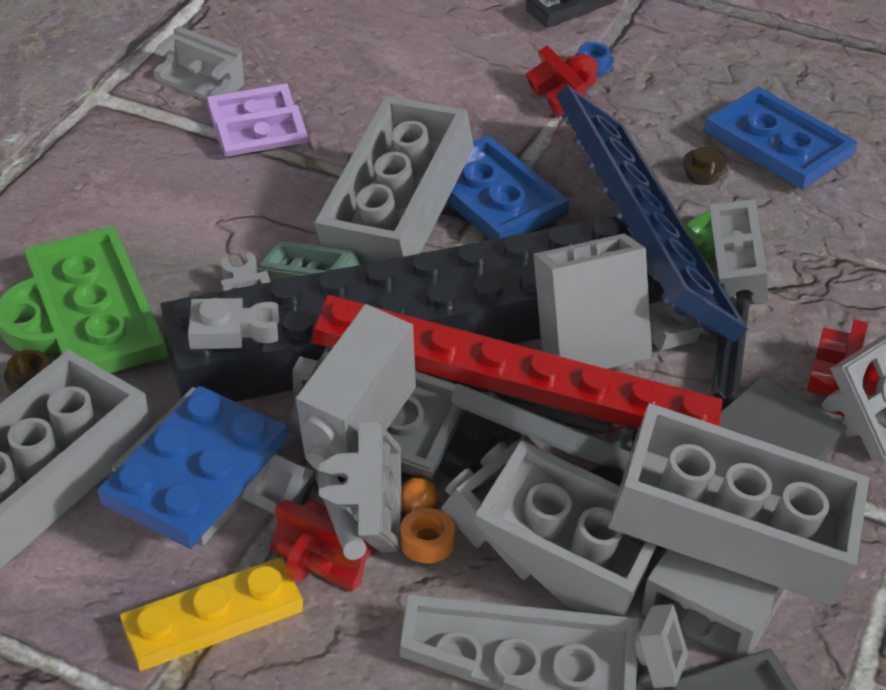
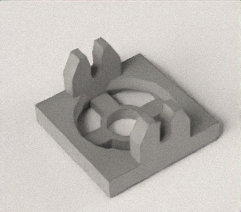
M886 333L830 368L840 390L830 394L821 404L825 411H841L844 414L843 417L836 421L847 427L845 436H861L871 460H883L886 458V428L878 423L875 416L876 413L886 408ZM873 362L879 380L876 393L867 398L862 387L863 376L867 366Z
M379 421L358 422V453H339L319 464V472L333 477L347 476L348 479L341 482V485H329L320 488L319 497L339 507H350L355 520L358 522V536L362 537L363 540L379 552H399V549H401V446Z

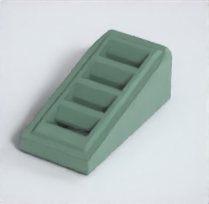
M280 240L257 267V272L267 271L270 280L277 281L332 269L360 265L356 251ZM290 259L293 260L290 265H286Z

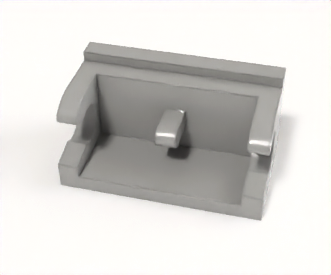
M178 26L173 29L174 33L159 43L154 51V54L158 56H164L168 52L166 61L160 63L154 70L155 80L204 101H207L209 96L236 92L245 85L241 50Z
M756 199L710 204L709 212L719 283L724 284V290L728 297L736 299V292L750 290L754 304L768 303L767 270Z

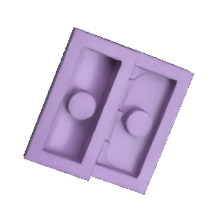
M287 83L207 97L210 117L225 157L308 142L307 132L299 107L294 105Z

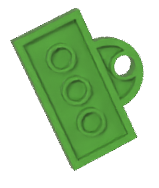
M115 226L23 248L32 278L14 285L0 298V335L10 347L18 351L38 350L44 354L60 352V355L69 349L109 373L168 357L164 338ZM20 318H32L31 320L24 323H13L15 320Z

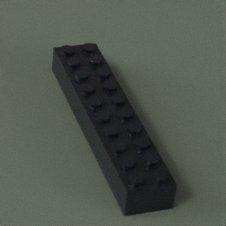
M613 216L162 302L160 306L166 345L180 399L192 387L197 388L198 386L204 387L234 402L293 390V368L299 357L318 361L326 347L312 342L314 328L328 295L361 304H368L376 308L512 344L541 339L533 254L620 234H626L630 237L631 234L618 217ZM647 272L649 304H651L654 279ZM243 298V308H251L261 302L277 303L279 311V323H277L278 341L261 343L251 337L242 338V348L190 349L188 329L191 300Z

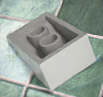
M523 440L516 447L473 519V523L565 606L583 613L624 617L659 547L658 545L608 528L620 486Z

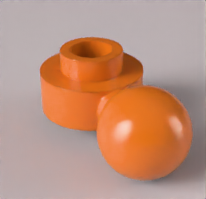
M412 478L401 485V513L405 517L400 525V544L403 553L411 560L431 564L446 559L455 548V523L447 513L437 509L439 505L438 491L433 483L424 478Z

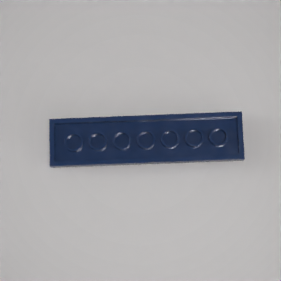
M566 85L556 96L564 111L561 117L576 132L577 135L574 137L576 144L590 157L587 160L588 166L601 177L603 183L600 185V188L615 202L617 206L614 211L615 215L632 232L630 238L646 248L647 272L664 289L661 298L678 315H683L686 312L693 316L697 324L707 333L714 335L718 332L735 342L748 330L747 326L719 283V280L624 124L572 87Z

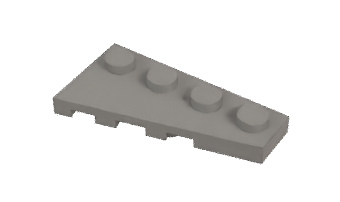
M408 594L400 643V657L494 690H636L637 654L635 637L639 627V618Z

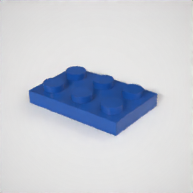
M759 86L705 119L703 131L802 190L854 156L858 142Z
M490 135L473 141L474 148L447 200V203L490 240L532 232L567 215L569 211V200Z
M198 386L98 489L100 503L192 549L288 440L287 425Z

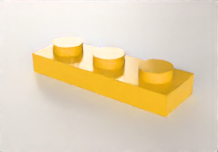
M279 557L120 614V618L129 646L141 672L303 612V599L294 580L286 574V564L283 558Z

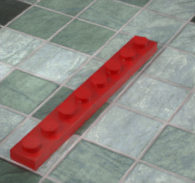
M328 295L314 328L312 343L333 348L365 304ZM377 308L413 324L416 371L618 425L630 424L635 428L640 427L648 403L720 426L723 399Z

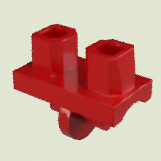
M546 45L538 51L541 64L528 71L526 77L531 90L538 97L555 87V89L545 94L551 110L560 118L564 111L556 96L566 85H569L585 97L587 86H593L596 82L595 76L598 65L595 59L588 54L569 56L564 62Z
M854 319L850 333L823 327L807 392L828 397L833 392L840 390L830 368L863 348L869 322ZM873 362L867 366L863 376L862 387L867 395H872L876 392L879 380ZM841 411L831 412L832 414L844 416Z
M287 499L276 505L277 527L271 540L270 550L287 559V576L301 582L311 572H314L353 592L361 584L364 564L371 554L372 546L364 540L366 545L365 554L357 560H350L343 553L326 506L312 499L302 506Z

